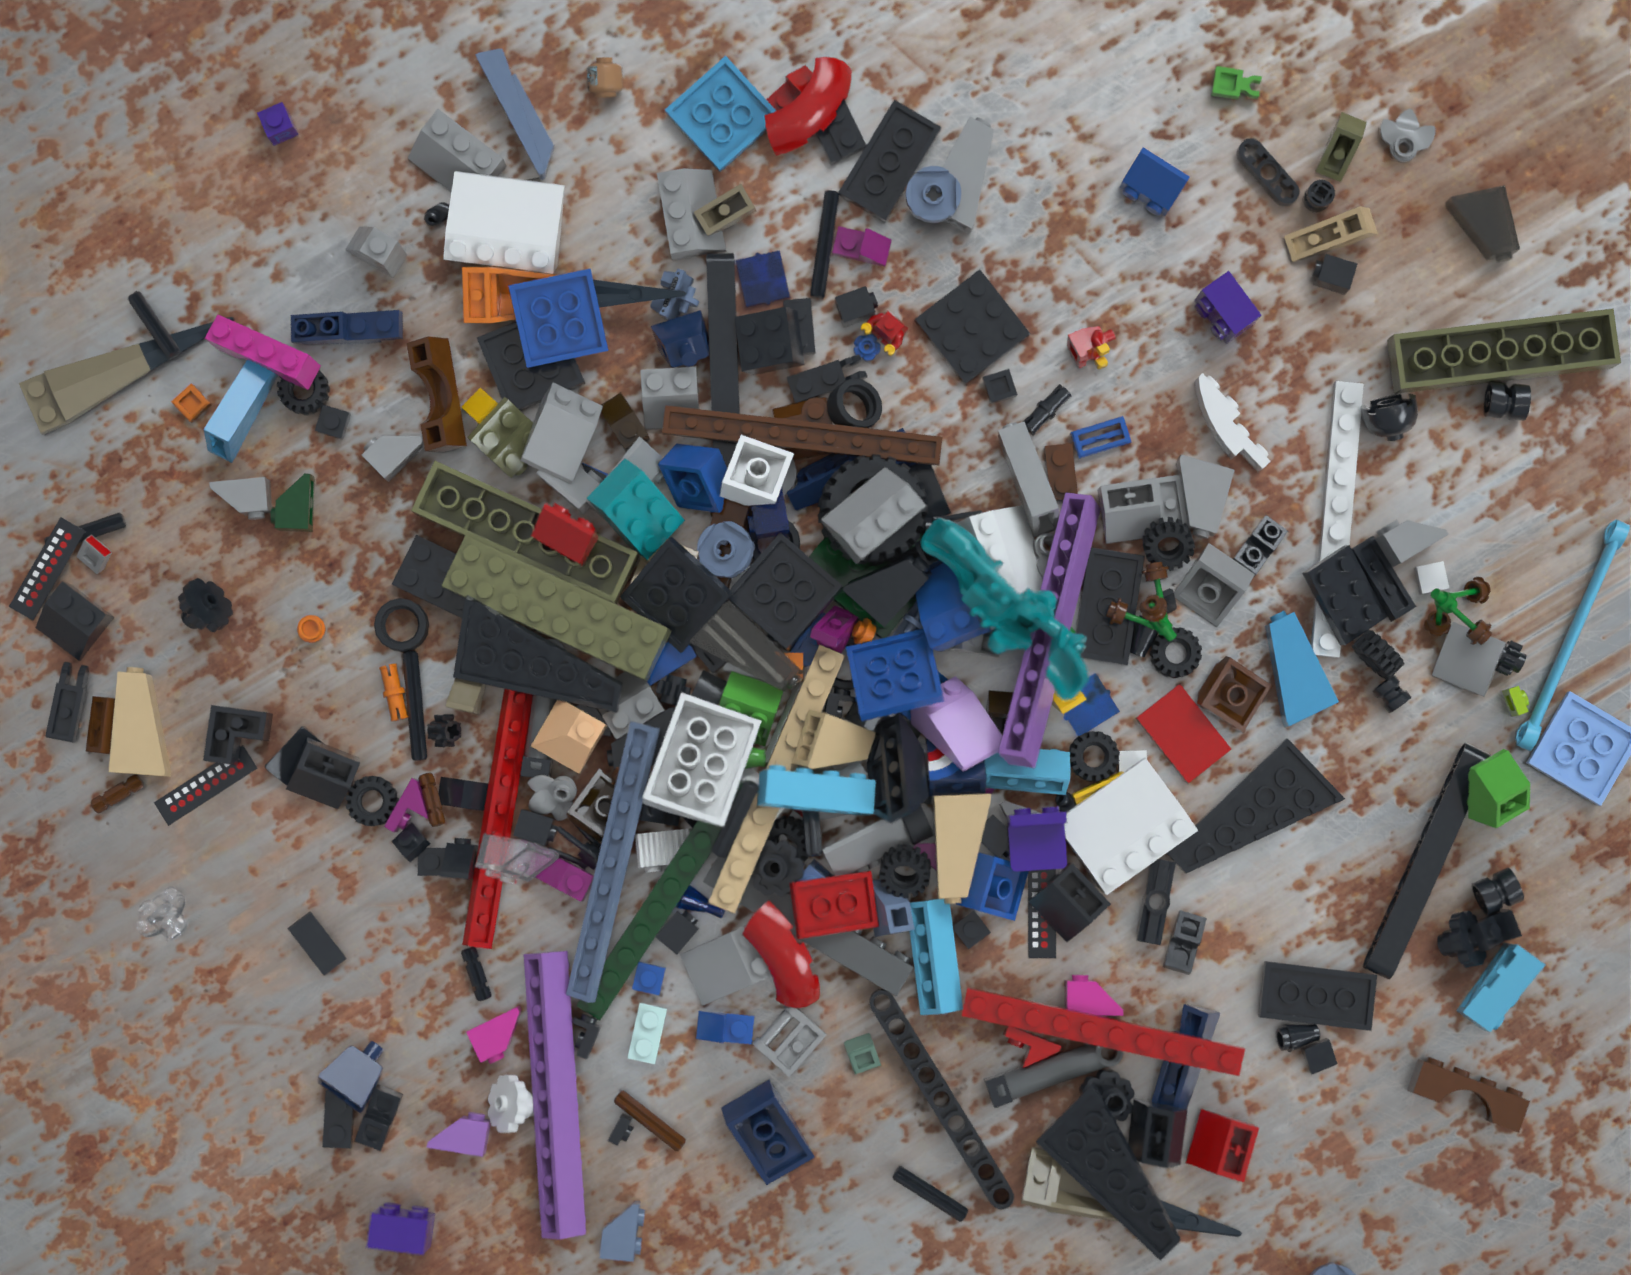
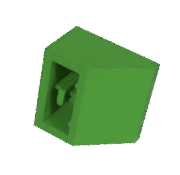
M731 671L719 706L760 720L761 724L753 744L766 746L784 689Z
M1502 749L1470 768L1468 774L1469 797L1467 800L1469 819L1497 829L1530 809L1531 784L1508 750Z

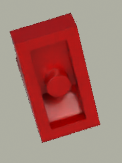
M805 65L785 76V83L766 100L776 111L782 109L802 93L809 83L813 72Z
M1006 1026L1003 1035L1008 1037L1007 1043L1022 1049L1024 1044L1028 1045L1021 1064L1023 1068L1051 1056L1061 1049L1059 1044L1019 1028Z

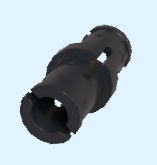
M1059 384L1048 397L1040 400L1036 404L1037 408L1022 421L1025 422L1031 435L1034 436L1044 423L1049 419L1052 420L1056 416L1055 412L1071 398L1070 392L1064 386L1062 387Z

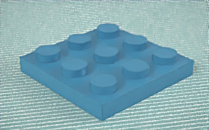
M726 56L665 109V113L719 172L725 169L767 131L765 115L776 111Z

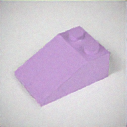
M955 676L941 684L945 702L911 709V724L962 771H965L999 752L1003 736L973 691Z

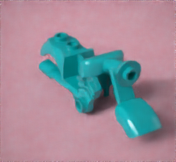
M943 518L936 519L922 537V549L926 553L940 559L952 569L958 578L960 592L964 595L962 601L972 609L970 611L972 616L978 615L983 620L980 625L984 628L995 627L997 629L989 637L988 647L997 654H1001L1007 649L1014 650L1019 648L1020 650H1028L1033 643L1030 633L1039 629L1043 630L1052 637L1048 661L1051 663L1047 667L1046 678L1053 685L1056 694L1061 699H1073L1089 680L1088 670L1079 655L1086 648L1084 643L1087 637L1082 634L1072 633L1069 628L1054 618L1056 607L1055 594L1048 590L1034 592L1029 588L1018 594L998 573L1004 563L1001 560L994 561L986 553L976 537L952 521Z

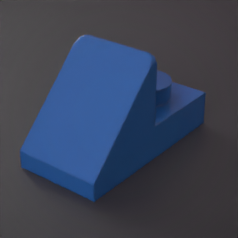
M699 1011L696 1039L717 1043L752 1044L754 1015Z

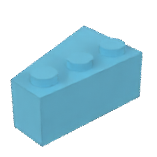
M1503 943L1456 1011L1484 1031L1491 1032L1493 1029H1498L1504 1021V1015L1516 1004L1521 994L1544 968L1545 964L1519 945Z

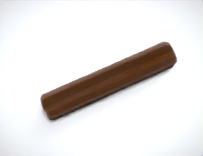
M620 1091L614 1099V1103L673 1150L678 1152L685 1144L686 1139L627 1092Z

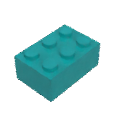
M626 458L586 498L625 543L646 560L685 521L643 470Z

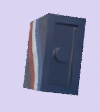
M925 737L928 754L929 796L985 794V760L962 771Z

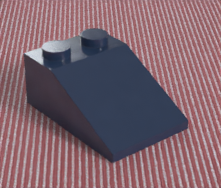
M770 1080L721 1107L727 1127L766 1185L815 1158L807 1141Z

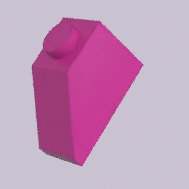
M1072 975V980H1065L1066 1009L1098 1016H1124V1010L1096 981L1088 980L1089 975Z
M520 1006L466 1032L480 1063L488 1060L489 1064L505 1057L503 1051L510 1047L522 1012Z

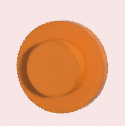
M315 615L303 617L297 626L299 637L308 643H315L321 640L326 630L323 620Z
M865 618L863 622L858 621L852 631L855 644L872 641L876 632V625L872 624L870 619Z

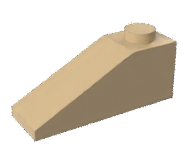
M1360 206L1285 235L1284 238L1292 262H1296L1375 236L1378 232L1370 208Z

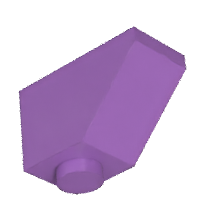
M469 1112L468 1116L461 1117L429 1140L427 1148L483 1157L486 1154L491 1122L485 1119V1114Z

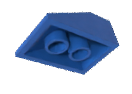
M943 562L931 570L932 575L915 593L921 624L930 649L942 652L991 631L990 627L984 628L980 625L983 620L978 615L972 616L970 614L972 609L962 601L964 595L960 592L958 578L952 569Z

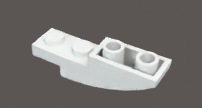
M1202 373L1195 380L1196 394L1201 412L1213 437L1231 460L1240 453L1257 472L1261 471L1270 462L1267 458L1269 456L1268 452L1260 444L1257 443L1255 445L1248 438L1250 434L1240 423L1236 425L1233 422L1240 414L1237 410L1239 408L1238 404L1230 396L1225 397L1218 390L1220 386L1211 376L1206 377Z

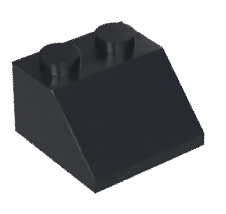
M62 581L45 602L35 628L77 660L81 661L113 620L114 616L73 585Z

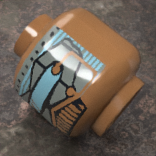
M611 57L596 58V63L587 67V88L589 92L594 93L596 98L616 97V93L623 89L622 66L613 63Z

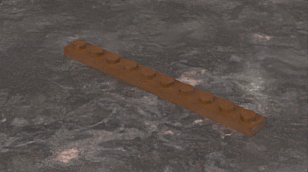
M665 405L662 434L734 443H738L740 436L743 435L778 448L857 457L864 455L866 458L872 454H880L882 459L890 456L895 458L896 461L937 466L940 464L943 438L941 436Z

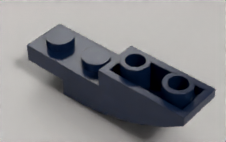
M400 310L345 313L341 311L291 315V343L364 344L381 343V340L403 339V312Z

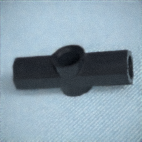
M1157 859L1150 864L1146 890L1142 898L1143 906L1136 941L1161 945L1166 914L1170 906V892L1176 862ZM1153 894H1159L1163 899L1162 906L1156 910L1152 909L1149 904V899Z

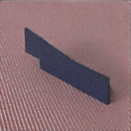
M903 428L897 430V432H905ZM830 454L800 469L796 476L798 480L795 488L787 491L794 509L799 510L818 503L825 484L834 472L847 461H853L857 456ZM896 461V462H895L896 464H898V465H900V466L904 463V464H906L908 467H909V466H912V465H914V464H916V463L901 462V461Z
M1184 1004L1180 1032H1172L1212 1040L1220 1012ZM1163 1060L1151 1102L1187 1109L1201 1068Z

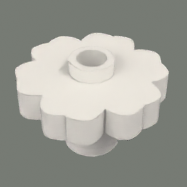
M517 1075L499 1076L497 1084L491 1086L488 1096V1102L491 1105L488 1110V1116L491 1125L497 1127L499 1133L516 1132L518 1124H523L525 1119L534 1115L533 1094L525 1089V1083L519 1081Z

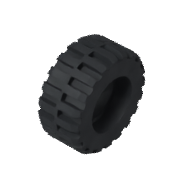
M872 454L867 458L862 455L856 457L851 462L847 461L841 465L825 484L818 502V507L820 508L818 522L822 523L820 520L885 467L908 483L924 504V499L927 495L925 489H920L918 485L920 483L918 476H912L908 472L910 468L903 463L900 466L895 463L896 459L890 456L882 459L880 454ZM925 504L926 506L917 515L870 552L858 564L865 565L867 562H870L873 565H879L885 561L890 562L905 553L918 540L921 531L925 527L928 505ZM822 523L823 529L821 532L824 538L828 537L832 542L830 544L834 551L840 550L843 553L842 557L850 560L851 557Z

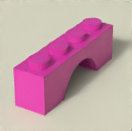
M218 314L205 337L217 350L239 360L244 358L257 363L286 381L306 390H309L321 367L309 354Z

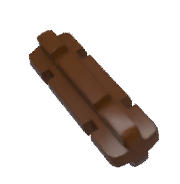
M432 773L422 774L418 779L420 787L423 789L422 795L426 811L429 813V823L432 827H438L445 824L444 813L440 811L442 810V805L435 786V778Z
M137 774L130 776L126 782L122 781L105 791L103 796L98 795L91 800L92 808L96 813L105 811L109 805L113 806L130 796L132 791L135 793L142 789L143 781Z

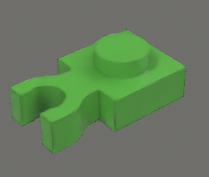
M1216 66L1211 96L1238 100L1240 93H1243L1249 98L1258 99L1260 91H1253L1250 88V84H1260L1262 76L1253 75L1245 78L1243 77V70Z

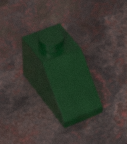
M304 473L276 500L275 507L271 508V524H275V529L279 531L313 532L315 477L313 475Z

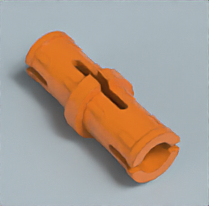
M389 664L391 676L388 674L386 665L379 667L385 689L382 693L383 697L387 698L391 722L399 721L397 709H399L401 720L408 718L403 698L405 690L400 685L397 664Z

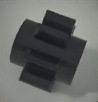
M1512 640L1510 642L1507 641L1495 671L1506 676L1511 675L1512 671L1519 673L1527 657L1526 654L1520 652L1523 645Z
M667 674L666 681L659 680L656 693L662 694L661 702L677 706L681 693L690 695L691 688L686 687L687 679Z
M453 714L434 715V720L427 725L428 739L435 741V747H454V741L461 738V723L453 721Z

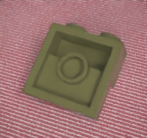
M504 397L467 438L505 474L512 478L514 475H521L527 469L528 464L520 460L533 422L511 401Z

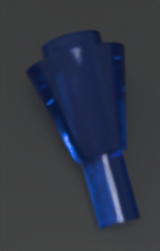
M692 885L688 886L676 906L678 909L707 912L718 918H722L725 910L709 904V899Z

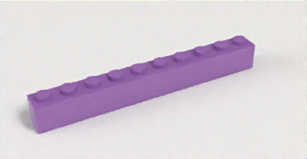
M1065 493L1040 589L1052 591L1055 594L1056 607L1054 618L1069 628V630L1071 629L1101 510L1091 495ZM1041 629L1030 633L1033 643L1028 650L1024 651L998 752L1010 765L1036 767L1055 692L1053 685L1046 678V670L1051 663L1048 661L1052 637Z
M551 951L524 954L541 1233L542 1238L564 1239L585 1235L586 1217L584 1210L571 996L566 995L569 984L568 951Z

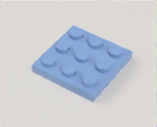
M1569 691L1564 696L1526 764L1597 806H1601L1631 755V727Z

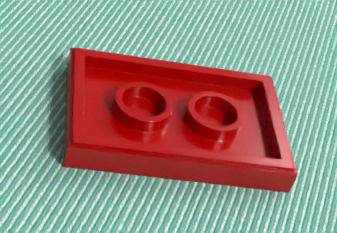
M1178 684L1136 717V720L1187 784L1232 750L1181 684Z
M871 871L789 883L797 939L879 927Z

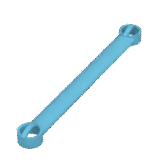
M1615 519L1605 528L1603 535L1604 544H1606L1531 717L1529 721L1521 724L1516 731V745L1525 750L1531 751L1539 739L1542 729L1540 724L1616 550L1623 545L1628 535L1630 525Z

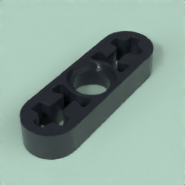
M1249 138L1240 144L1237 149V158L1278 205L1283 207L1291 206L1300 194L1297 183L1258 140ZM1245 147L1249 149L1254 147L1256 149L1254 156L1258 160L1262 156L1265 158V160L1259 163L1257 168L1253 166L1257 162L1256 159L1251 155L1248 157L1244 155ZM1268 165L1274 168L1276 175L1273 179L1267 180L1262 177L1261 168ZM1280 177L1283 179L1280 182L1281 187L1285 190L1288 188L1292 190L1290 194L1291 199L1287 196L1284 198L1280 196L1282 189L1278 184L1274 189L1271 187Z

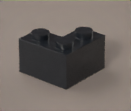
M211 705L203 761L238 765L241 738L269 741L273 714Z

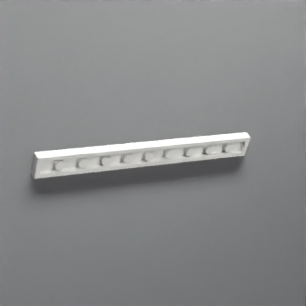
M1334 382L1318 562L1342 546L1350 545L1364 386L1362 383ZM1315 599L1311 646L1316 656L1339 658L1341 645Z

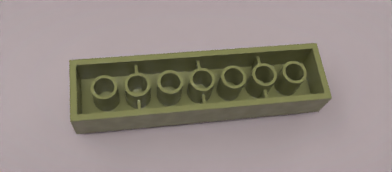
M1614 308L1393 334L1387 339L1394 394L1485 384L1490 381L1502 382L1612 369L1621 363Z
M434 461L411 510L414 514L464 537L465 535L616 605L639 558L638 552L598 535L599 538L584 564L580 566L533 539L531 534L542 511L541 508L438 461Z
M466 535L442 584V587L462 597L469 595L516 622L648 682L671 633L668 628Z

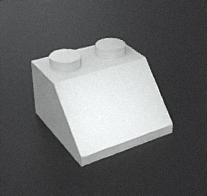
M741 435L722 482L720 497L746 506L775 504L794 453Z

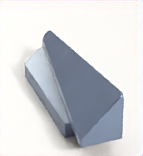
M500 48L475 54L480 67L541 180L545 179L546 169L555 147L516 74H511L503 49Z

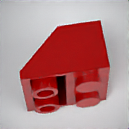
M545 503L531 536L533 539L582 566L599 538L595 532L596 528L593 527L592 523L581 517H578L577 521L570 517L572 514L569 513V510L557 503H554L552 507Z
M1200 1108L1185 1163L1244 1183L1259 1127Z

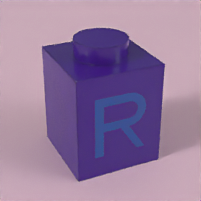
M283 102L257 112L265 133L273 145L299 135L291 115Z

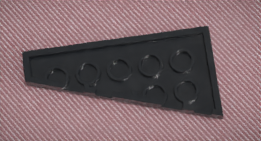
M469 595L465 597L453 678L607 711H618L623 686L621 681Z
M1286 738L1195 825L1198 830L1196 833L1166 854L1187 874L1228 853L1343 801L1345 798L1295 745Z
M1093 1082L1043 1132L1036 1142L1161 1261L1179 1244L1181 1237L1097 1086Z

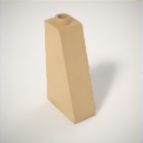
M127 667L126 672L117 673L109 772L171 777V768L152 675L144 674V668Z
M991 794L933 797L938 898H944V904L961 903V897H968L991 802Z

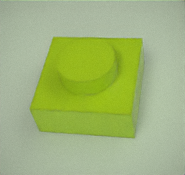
M1519 686L1502 691L1511 717L1529 712L1527 708L1529 705L1527 694L1524 690H1520Z

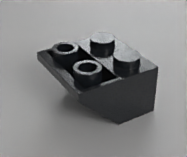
M307 737L286 790L339 809L358 770L360 758Z
M1068 863L1065 868L1056 874L1028 901L1066 943L1089 926L1111 905L1073 863Z
M1140 1099L1133 1100L1128 1144L1140 1163L1167 1169L1181 1166L1188 1109Z

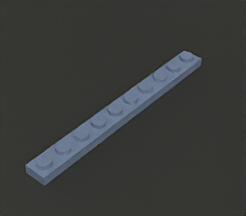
M630 722L566 992L568 996L589 1003L596 1000L660 730L659 728L639 722Z

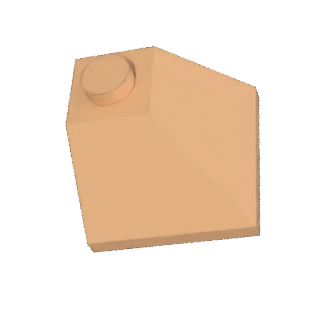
M557 700L531 747L580 774L608 725L568 702Z

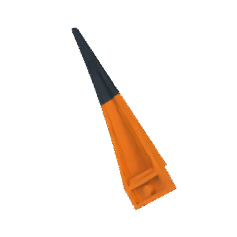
M494 266L462 267L464 323H496L516 320L509 285L555 276V274ZM594 280L599 308L682 297L687 294L684 291Z

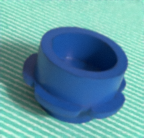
M872 334L858 336L854 341L855 355H860L865 361L873 360L881 349L880 343L876 341L877 338ZM869 345L870 348L865 349L864 346Z

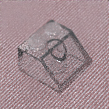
M484 834L476 867L485 870V876L516 885L517 880L525 882L532 880L558 860L560 853L533 842Z

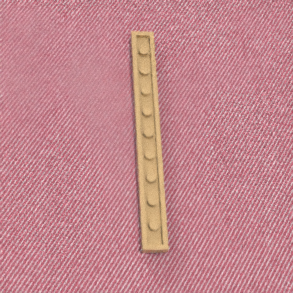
M822 645L818 646L765 770L769 769V765L786 766V771L796 772L798 765L792 764L808 711H822L845 655ZM758 792L736 836L708 901L709 904L732 914H735L780 809L757 806Z

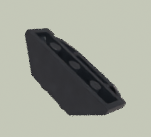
M899 713L877 725L876 733L878 734L872 743L867 760L868 779L876 780L874 814L891 824L913 813L929 797L923 747L903 715Z

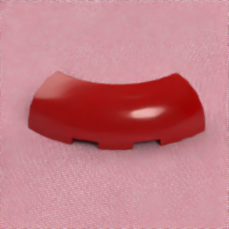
M832 57L815 58L812 77L802 93L782 109L765 115L767 135L776 156L788 153L807 144L809 137L819 130L824 131L835 119L838 107L842 100H846L852 79V70L844 61Z
M767 901L751 917L742 935L753 945L766 963L776 987V1001L792 1008L807 1007L815 1003L820 996L818 975H813L809 965L813 960L804 942L798 943L792 935L790 929L793 926L770 901Z

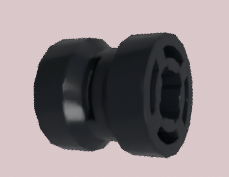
M1314 181L1304 193L1303 202L1305 207L1312 212L1324 211L1332 203L1335 197V189L1329 181Z
M1393 675L1389 680H1385L1373 689L1376 697L1383 699L1384 707L1388 713L1395 711L1411 699L1408 691L1400 688V681L1396 675Z

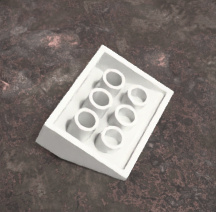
M455 171L445 232L443 260L553 274L558 266L565 185Z
M1022 505L988 511L970 516L956 523L976 537L986 553L994 561L1001 560L1004 563L998 573L1018 594L1024 592L1027 588L1034 592L1040 591L1043 578L1037 569L1038 555L1034 550L1035 540Z
M681 693L646 787L643 804L668 813L724 827L761 721Z
M1145 757L1066 812L1067 823H1064L1066 841L1097 887L1106 895L1198 831L1183 807Z

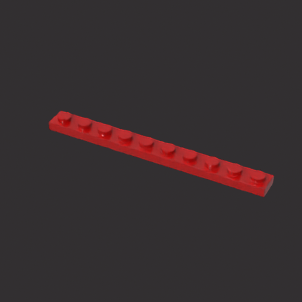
M505 688L462 945L487 949H492L533 696V694Z
M967 987L961 1016L1239 1077L1245 1053V1047L970 987Z

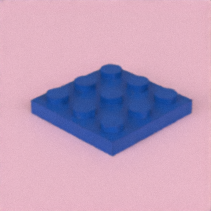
M591 268L509 285L527 368L609 350Z
M924 629L846 647L861 721L945 702L933 649H930Z

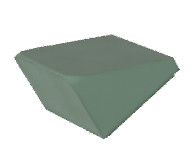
M870 1033L844 1042L855 1075L881 1066Z

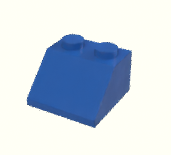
M1143 147L1119 188L1123 190L1122 193L1127 198L1133 201L1138 199L1146 204V209L1157 216L1160 214L1166 216L1190 176Z
M676 443L658 463V466L677 507L720 513L723 510L724 498L720 497L721 487L727 472V466L720 450L717 448Z
M978 852L968 897H961V903L955 904L1015 921L1029 871H1013L1010 867V861Z

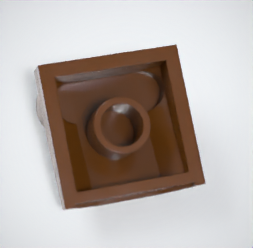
M826 397L811 398L804 402L772 409L774 418L832 424L827 411ZM781 448L794 453V461L830 454Z
M1225 656L1214 666L1200 689L1197 704L1240 732L1245 733L1246 727L1273 686L1231 657Z

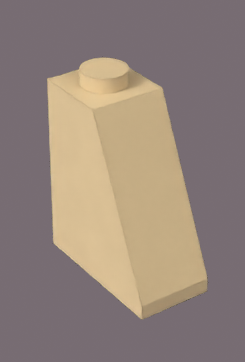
M809 710L792 764L815 769L866 760L876 732L826 713Z

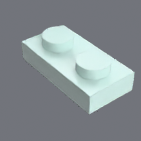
M639 1003L628 1059L651 1064L656 1063L667 1008Z

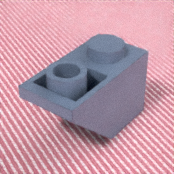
M880 879L873 880L879 927L873 928L875 937L915 930L910 902L907 898H904V894L900 893L899 897L894 896V890L888 893L886 886L882 887Z
M634 1201L604 1226L601 1238L600 1259L633 1262L635 1254H641L642 1238L637 1237L638 1226L644 1225L645 1209H640L641 1201Z

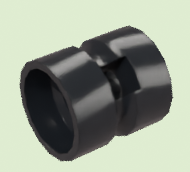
M1488 382L1483 403L1484 416L1502 418L1506 415L1510 420L1525 421L1531 404L1530 386L1512 384L1511 387H1508L1503 382Z
M1510 868L1494 873L1492 880L1487 877L1471 884L1474 897L1486 916L1499 912L1503 908V904L1510 907L1524 901L1521 885Z

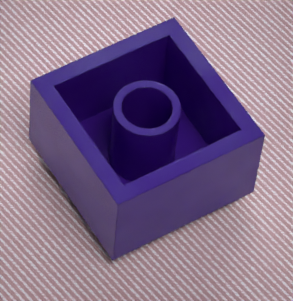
M1227 271L1202 289L1194 300L1196 302L1195 308L1203 319L1208 318L1213 325L1211 327L1213 334L1218 340H1224L1226 344L1252 327L1262 316L1230 271Z
M385 1202L384 1206H379L371 1213L367 1248L424 1255L431 1247L435 1213L428 1212V1207L412 1206V1209L408 1210L400 1209L401 1204Z

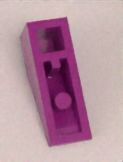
M524 839L521 840L510 861V864L580 902L585 900L592 887L593 874Z

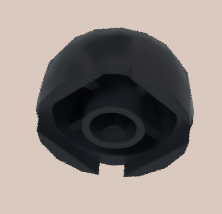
M1401 394L1390 395L1370 401L1371 407L1366 408L1365 404L1361 405L1365 426L1376 436L1387 437V441H1396L1404 438L1403 433L1413 428L1418 417L1416 395L1408 394L1409 399H1402Z

